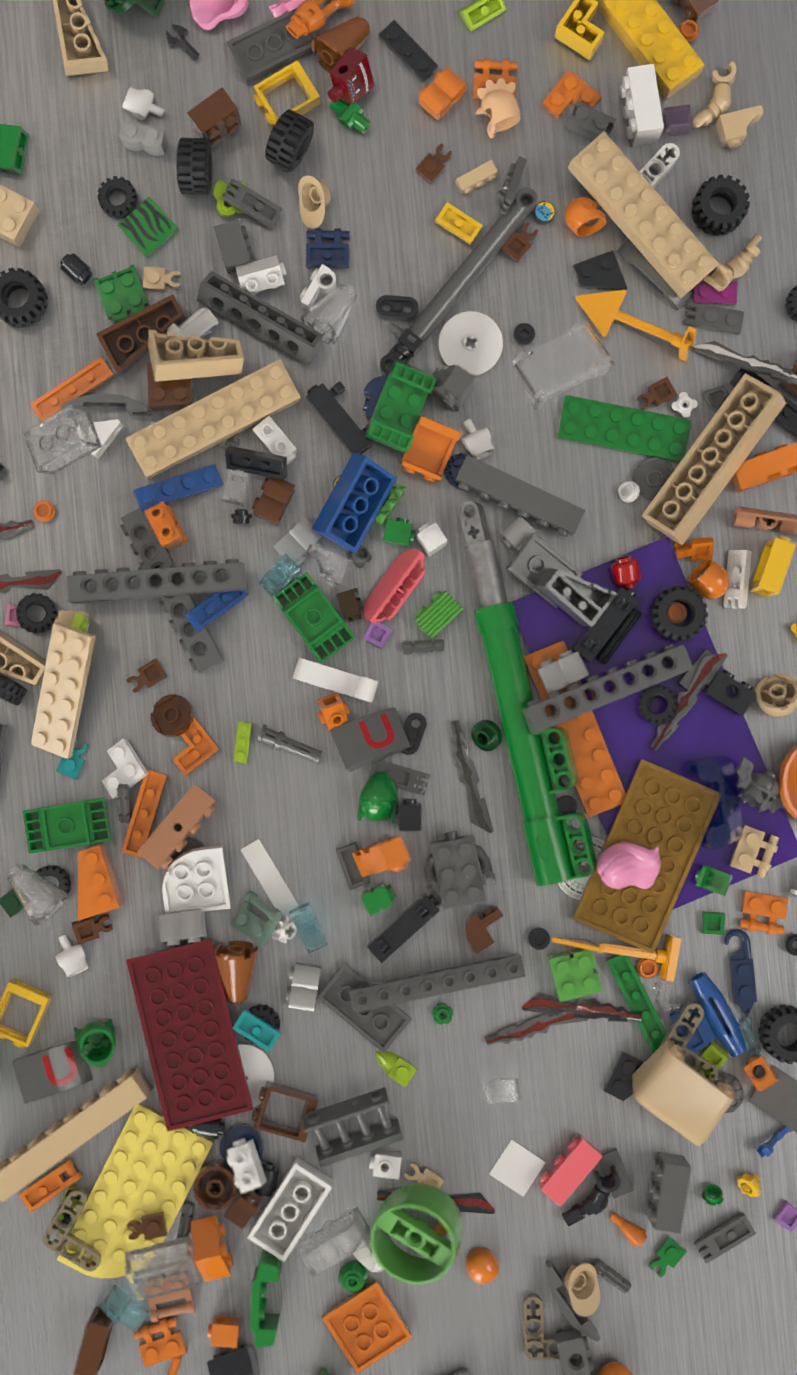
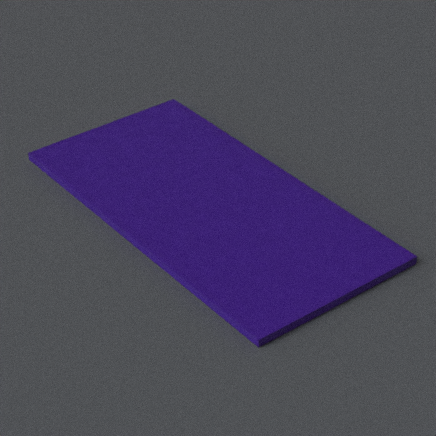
M668 537L622 555H630L633 559L638 560L641 579L635 583V587L629 589L636 594L635 598L638 602L634 608L638 609L642 615L606 664L601 663L597 659L600 651L590 663L582 659L589 675L580 679L581 684H586L587 678L597 674L599 678L606 676L605 671L614 667H618V670L626 668L624 663L631 660L643 661L645 660L644 655L656 651L657 654L664 652L663 647L673 643L676 644V647L684 644L692 665L706 649L719 659L706 626H703L702 631L696 634L695 637L678 642L664 639V636H659L656 633V628L653 629L652 627L653 622L650 620L649 615H651L650 607L653 605V600L670 587L688 586ZM615 559L586 570L580 576L581 579L599 585L613 592H617L622 587L614 584L611 565L615 562ZM536 592L513 601L519 623L518 628L529 654L561 641L565 642L569 651L589 628L578 624L559 606L555 608ZM684 603L682 604L687 609V616L685 620L678 624L672 623L673 625L678 627L686 625L690 618L689 609ZM663 658L662 666L667 669L668 661ZM643 666L642 672L648 677L649 669ZM723 666L720 667V671L724 670ZM686 672L655 685L668 687L678 699L679 693L687 691L678 683ZM624 674L623 681L629 684L630 677ZM604 682V690L609 693L611 686L608 682ZM707 684L696 695L698 700L693 707L678 721L677 729L667 740H664L658 750H655L672 721L665 725L661 736L654 746L651 747L650 745L656 738L659 725L646 721L638 709L640 694L645 692L646 688L592 710L625 793L628 790L640 759L722 793L673 909L713 893V891L696 885L697 880H695L697 871L703 865L732 875L730 885L757 874L759 869L757 866H753L751 874L729 866L743 825L765 832L764 842L768 843L771 835L779 837L776 845L778 846L777 852H774L770 862L771 868L797 857V839L784 809L779 808L775 813L769 812V809L758 812L757 808L750 807L747 802L743 803L737 797L742 787L736 786L738 774L735 769L739 767L741 757H745L753 763L752 773H764L767 769L744 715L738 716L704 695L702 692ZM729 685L726 688V694L732 698L735 694ZM586 689L584 692L588 701H590L591 693ZM689 692L680 698L678 713L688 706V699L691 696ZM661 696L654 697L649 704L650 710L655 714L663 713L667 709V700ZM621 805L598 814L607 836ZM760 847L756 857L757 860L762 861L766 849Z

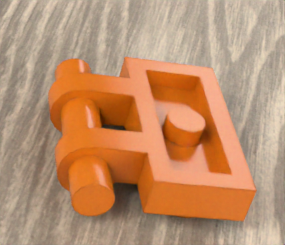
M484 58V60L475 59V69H483V74H474L473 98H479L477 90L479 88H486L485 83L487 80H492L496 84L498 79L503 78L506 84L510 82L517 84V76L508 75L509 71H517L518 62H510V59H503V61H492L490 58ZM502 70V75H489V71ZM515 86V92L513 93V95H514L515 98H516V86Z
M744 890L741 912L748 913L749 917L748 920L740 919L739 927L747 928L748 931L752 932L756 930L765 931L770 935L775 933L783 934L784 926L776 925L777 918L786 919L789 898ZM757 915L768 917V922H758Z
M166 1317L160 1319L159 1323L150 1326L146 1324L141 1326V1329L134 1331L136 1340L140 1338L145 1339V1342L139 1343L138 1346L145 1367L187 1353L181 1329L174 1332L171 1329L178 1326L176 1317L170 1319ZM161 1331L164 1333L163 1336L157 1338L153 1337V1334Z

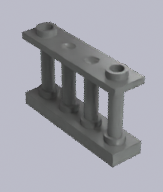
M386 1087L302 1115L305 1132L314 1130L320 1144L315 1146L320 1168L403 1140L398 1118L390 1121L385 1106L390 1105ZM376 1109L382 1124L370 1128L364 1113ZM356 1116L361 1131L349 1135L343 1120ZM335 1123L341 1138L328 1142L322 1127Z

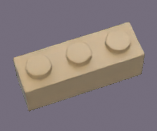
M492 160L456 178V185L462 195L464 193L468 194L475 187L479 188L488 180H494L498 171Z

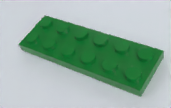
M565 395L557 438L648 457H659L664 460L680 463L686 453L692 420Z

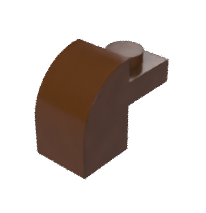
M491 906L481 913L483 916L480 918L474 911L466 921L465 934L476 955L495 943L486 927L503 917L498 906L495 908Z
M251 1190L244 1193L240 1191L226 1211L225 1218L241 1229H244L251 1216L254 1217L258 1211V1205L263 1198Z

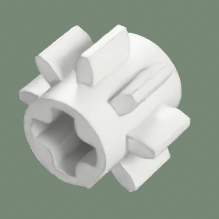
M282 915L272 938L286 943L287 939H293L297 931L296 925L293 924L295 919Z

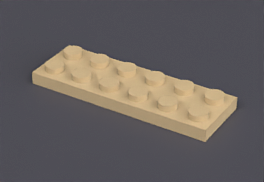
M60 622L53 623L31 745L66 759L71 758L73 755L95 635Z

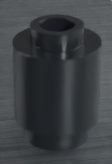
M75 253L71 255L66 254L60 262V269L76 284L79 283L81 286L85 285L93 275L90 267Z
M222 1118L196 1124L192 1127V1133L197 1134L198 1137L218 1139L219 1135L223 1136L225 1122H221Z
M263 1162L262 1168L267 1182L263 1186L255 1188L257 1195L271 1197L276 1190L279 1168L275 1167V1163Z

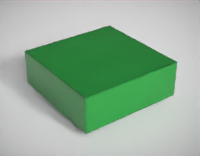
M702 911L701 933L724 935L725 913Z

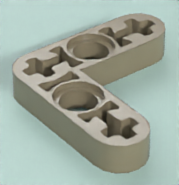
M690 1001L686 1003L661 1045L666 1040L673 1044L672 1036L681 1041V1044L677 1041L675 1044L682 1049L683 1057L687 1055L695 1057V1062L690 1066L691 1068L697 1069V1072L704 1077V1072L698 1068L699 1064L706 1070L711 1067L713 1074L711 1076L707 1075L705 1078L712 1083L718 1078L716 1066L686 1047L704 1017L702 1006L695 1001ZM695 1007H697V1012L699 1014L697 1016L693 1015L691 1017L690 1021L691 1023H693L691 1026L687 1021L682 1019L683 1017H685L688 1020L690 1017V1013L688 1010L690 1008L694 1010ZM678 1026H687L688 1032L685 1036H678L676 1034Z
M74 1188L69 1192L45 1230L43 1243L46 1247L86 1271H94L99 1267L101 1261L100 1252L69 1233L88 1199L84 1189ZM81 1195L80 1200L82 1202L78 1201L74 1209L70 1208L74 1200L72 1196ZM65 1212L69 1213L71 1221L69 1223H62L59 1215ZM58 1227L60 1231L57 1234V1239H54L52 1242L49 1240L50 1235ZM75 1243L78 1246V1251L74 1254L68 1253L66 1245ZM82 1249H84V1254L81 1256V1259H79L78 1257ZM93 1255L95 1262L88 1264L86 1257L89 1258Z
M529 1293L523 1299L525 1354L531 1360H560L559 1353L550 1351L551 1344L556 1343L555 1336H544L542 1299L536 1293ZM531 1300H535L536 1304H539L535 1305V1315H531L530 1305H527L531 1304ZM536 1321L540 1326L537 1331L532 1332L528 1330V1324ZM543 1343H546L547 1353L543 1351ZM532 1344H536L538 1348L536 1353H532L531 1349H528L532 1348ZM573 1354L570 1358L577 1359L580 1355Z

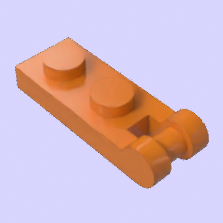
M71 1158L20 1192L19 1196L30 1213L83 1177L80 1171H76L74 1168V1162ZM64 1171L69 1175V1178L66 1180L61 1175Z

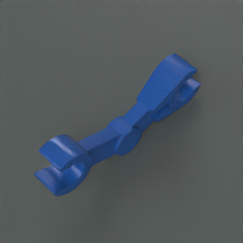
M786 1125L776 1130L768 1142L758 1147L757 1152L762 1158L764 1155L770 1156L774 1151L772 1147L786 1133H790L793 1130Z

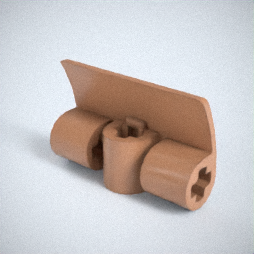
M736 506L734 510L733 526L753 528L755 525L762 532H767L777 526V532L797 535L796 514ZM763 518H767L771 523L766 525L767 523L763 521Z

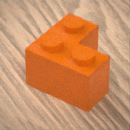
M217 1215L191 1221L194 1262L205 1282L231 1276L230 1267L233 1266V1257L231 1252L228 1253L226 1243H223V1236H226L224 1223H220Z

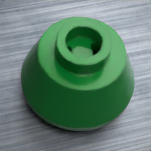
M348 1262L341 1267L338 1280L341 1287L346 1291L357 1292L365 1287L368 1273L362 1264Z

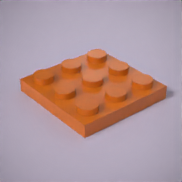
M375 1280L322 1315V1320L357 1374L412 1339V1333L378 1280Z

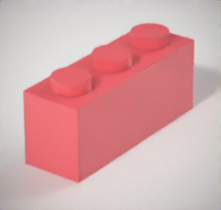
M581 1134L577 1138L571 1139L567 1145L568 1149L563 1155L559 1154L555 1158L554 1166L550 1171L546 1170L539 1178L540 1190L560 1207L603 1157L601 1151Z

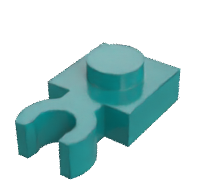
M77 739L75 740L72 757L69 759L62 757L56 769V772L75 780L78 779L86 761L80 758L81 754L88 750V744H84L83 748L78 750L76 748Z

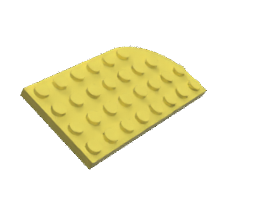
M141 1103L136 1105L71 1231L72 1235L100 1252L101 1261L99 1267L94 1271H86L61 1255L58 1256L57 1260L85 1275L95 1278L125 1276L149 1263L160 1250L166 1236L145 1240L144 1234H140L137 1239L131 1240L129 1235L137 1231L134 1227L127 1228L128 1222L136 1220L141 1223V1217L144 1215L164 1212L167 1232H169L214 1140L198 1137L197 1134L192 1133V1129L189 1127L167 1132L163 1114ZM69 1243L66 1245V1250L68 1253L74 1254L78 1251V1246L75 1243ZM82 1249L78 1257L79 1259H81V1256L84 1254V1249ZM93 1255L89 1258L86 1257L88 1264L95 1262Z

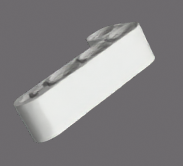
M673 143L665 144L639 171L653 188L676 164L680 154L679 148ZM671 155L665 163L662 162L665 156ZM649 169H656L659 174L652 175Z
M298 658L292 677L293 679L373 703L379 684L378 681L302 658Z

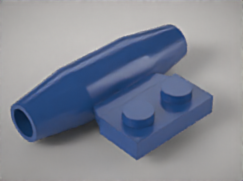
M706 972L696 974L690 981L697 1002L704 1010V1017L686 1047L697 1052L710 1045L716 1036L732 1057L741 1055L747 1050L739 1024L723 994ZM695 1007L694 1010L691 1008L688 1010L690 1013V1017L688 1020L685 1017H683L682 1019L687 1021L691 1026L693 1024L690 1021L691 1017L693 1015L697 1016L699 1014L697 1012V1007ZM683 1008L669 1014L673 1023ZM680 1025L677 1027L680 1036L687 1034V1026Z

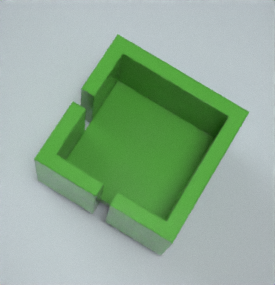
M583 948L572 949V958L569 957L567 951L547 955L557 997L560 1002L603 992L599 974L595 969L597 966L593 950Z

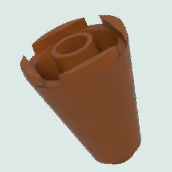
M355 17L316 36L312 40L311 47L314 55L318 53L321 58L318 61L320 65L330 73L350 47L359 50L370 34L369 24L364 18Z
M229 941V946L223 947V943L215 947V957L225 995L231 1004H241L248 997L259 952L258 946L253 948V943Z

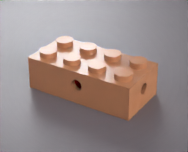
M194 784L137 853L157 870L160 871L162 868L166 870L173 862L172 855L176 851L180 853L187 845V837L190 834L194 836L202 827L200 824L204 817L208 819L216 810L214 806L215 800ZM181 826L182 830L180 832H176L175 828Z

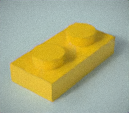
M448 202L435 219V223L469 245H472L483 228L481 223Z

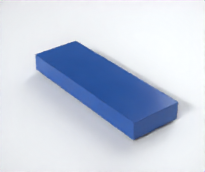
M245 590L214 593L186 613L185 617L195 630L200 632L249 594Z

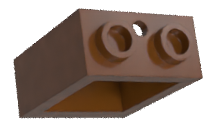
M267 1081L265 1087H261L258 1100H261L259 1107H255L251 1120L254 1121L255 1129L305 1143L308 1132L306 1133L304 1130L302 1115L316 1110L318 1103L317 1095ZM271 1091L305 1100L297 1129L263 1119Z
M95 1306L86 1325L73 1375L98 1374L107 1350L116 1316L115 1311Z

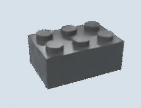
M658 1152L657 1158L653 1159L652 1171L655 1173L654 1179L650 1180L649 1183L651 1198L650 1201L646 1202L645 1214L648 1215L654 1230L681 1234L691 1166L684 1156Z

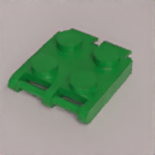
M134 264L129 265L130 268L116 273V271L111 272L112 275L104 278H94L109 320L113 319L115 324L128 317L127 313L131 312L133 315L149 305Z

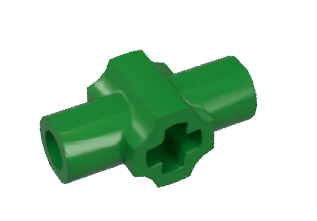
M339 99L337 102L331 101L329 108L338 114L336 116L337 120L346 129L351 130L355 127L362 133L369 129L371 121L363 116L364 110L356 102L346 103L342 99Z

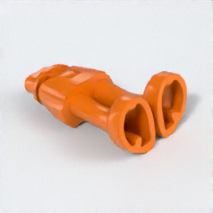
M305 0L298 6L294 15L290 18L291 22L286 25V29L296 39L302 35L307 36L309 33L322 28L326 24L325 19L331 13L340 8H350L355 3V0H332L322 9L319 6L326 0Z

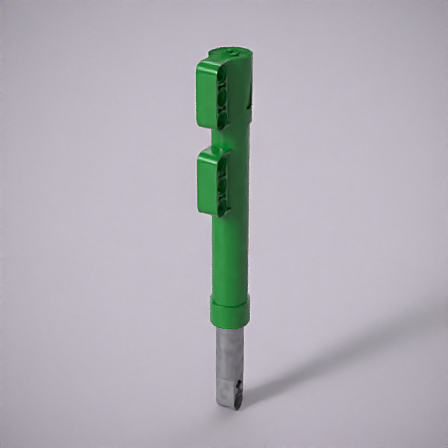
M466 501L460 507V517L467 543L465 549L479 609L474 610L479 635L482 636L523 815L524 821H522L536 886H546L584 878L591 875L597 869V858L588 819L581 812L562 815L559 812L555 794L575 787L578 782L569 736L562 727L545 729L535 734L530 732L522 709L527 708V703L533 701L534 698L517 627L519 623L514 602L507 601L494 540L490 537L484 508L477 502ZM471 506H474L476 510L473 517H470L468 514ZM477 529H479L480 533H478L477 536H474V532H476ZM553 732H557L560 735L559 743L553 741ZM558 753L564 755V764H560L557 761ZM563 775H567L570 778L568 786L562 782ZM572 818H577L579 820V828H575L572 825ZM577 839L585 843L584 850L577 847ZM582 861H586L589 863V871H586L582 868Z

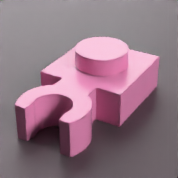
M282 0L271 4L269 9L274 17H278L286 11L290 12L298 8L305 0Z

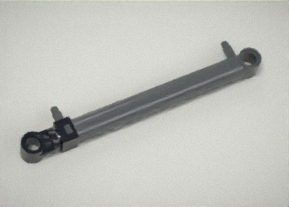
M525 187L518 191L508 212L502 214L409 328L403 330L393 322L388 325V328L399 338L393 348L380 361V371L383 376H388L390 373L385 368L387 363H394L395 359L407 364L412 357L417 355L422 349L424 342L501 250L503 245L528 215L534 212L537 204V194L533 189ZM499 190L496 196L502 201L504 193ZM527 198L531 201V204L524 205L521 199Z

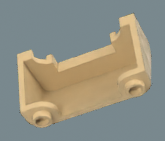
M666 1040L632 1074L633 1094L642 1106L693 1144L701 1146L708 1139L735 1099L734 1089L726 1082H718L716 1085L711 1083L684 1062V1053L678 1045H672Z

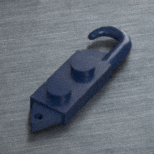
M734 929L727 933L725 937V945L729 944V940L733 936H739L742 940V950L733 953L730 958L733 1001L740 1007L745 1016L748 1017L754 1002H757L751 942L745 931Z

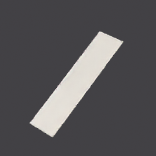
M257 839L242 848L241 852L274 907L280 910L282 915L290 918L301 912V908L261 841Z

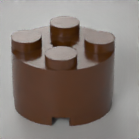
M220 1158L207 1162L201 1167L195 1178L194 1197L205 1209L223 1210L236 1197L238 1188L234 1182L235 1173L233 1168L224 1159ZM213 1183H219L220 1187L218 1185L214 1187Z

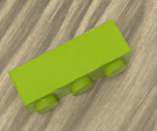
M238 722L233 762L248 763L253 723Z

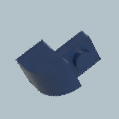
M379 376L372 379L364 389V395L371 397L370 399L366 398L363 407L367 419L371 420L388 376Z

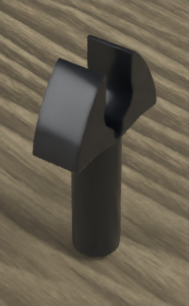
M172 24L179 38L172 37L166 30V37L170 48L173 49L175 45L180 46L193 60H197L200 54L185 39L188 30L182 26Z

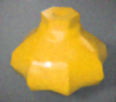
M745 1173L737 1176V1186L743 1194L751 1198L758 1197L761 1194L759 1183L761 1179L756 1173L751 1175Z

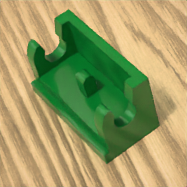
M0 124L1 173L22 175L29 134L21 126Z

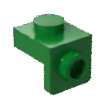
M703 865L697 871L695 880H697V886L725 896L733 876Z

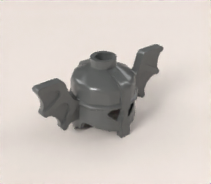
M741 757L740 765L735 769L738 774L736 786L742 787L737 795L740 798L739 800L743 803L747 802L752 808H757L758 812L769 809V812L775 813L779 808L786 809L780 797V788L777 780H775L777 776L768 770H765L764 773H752L753 763L745 757Z

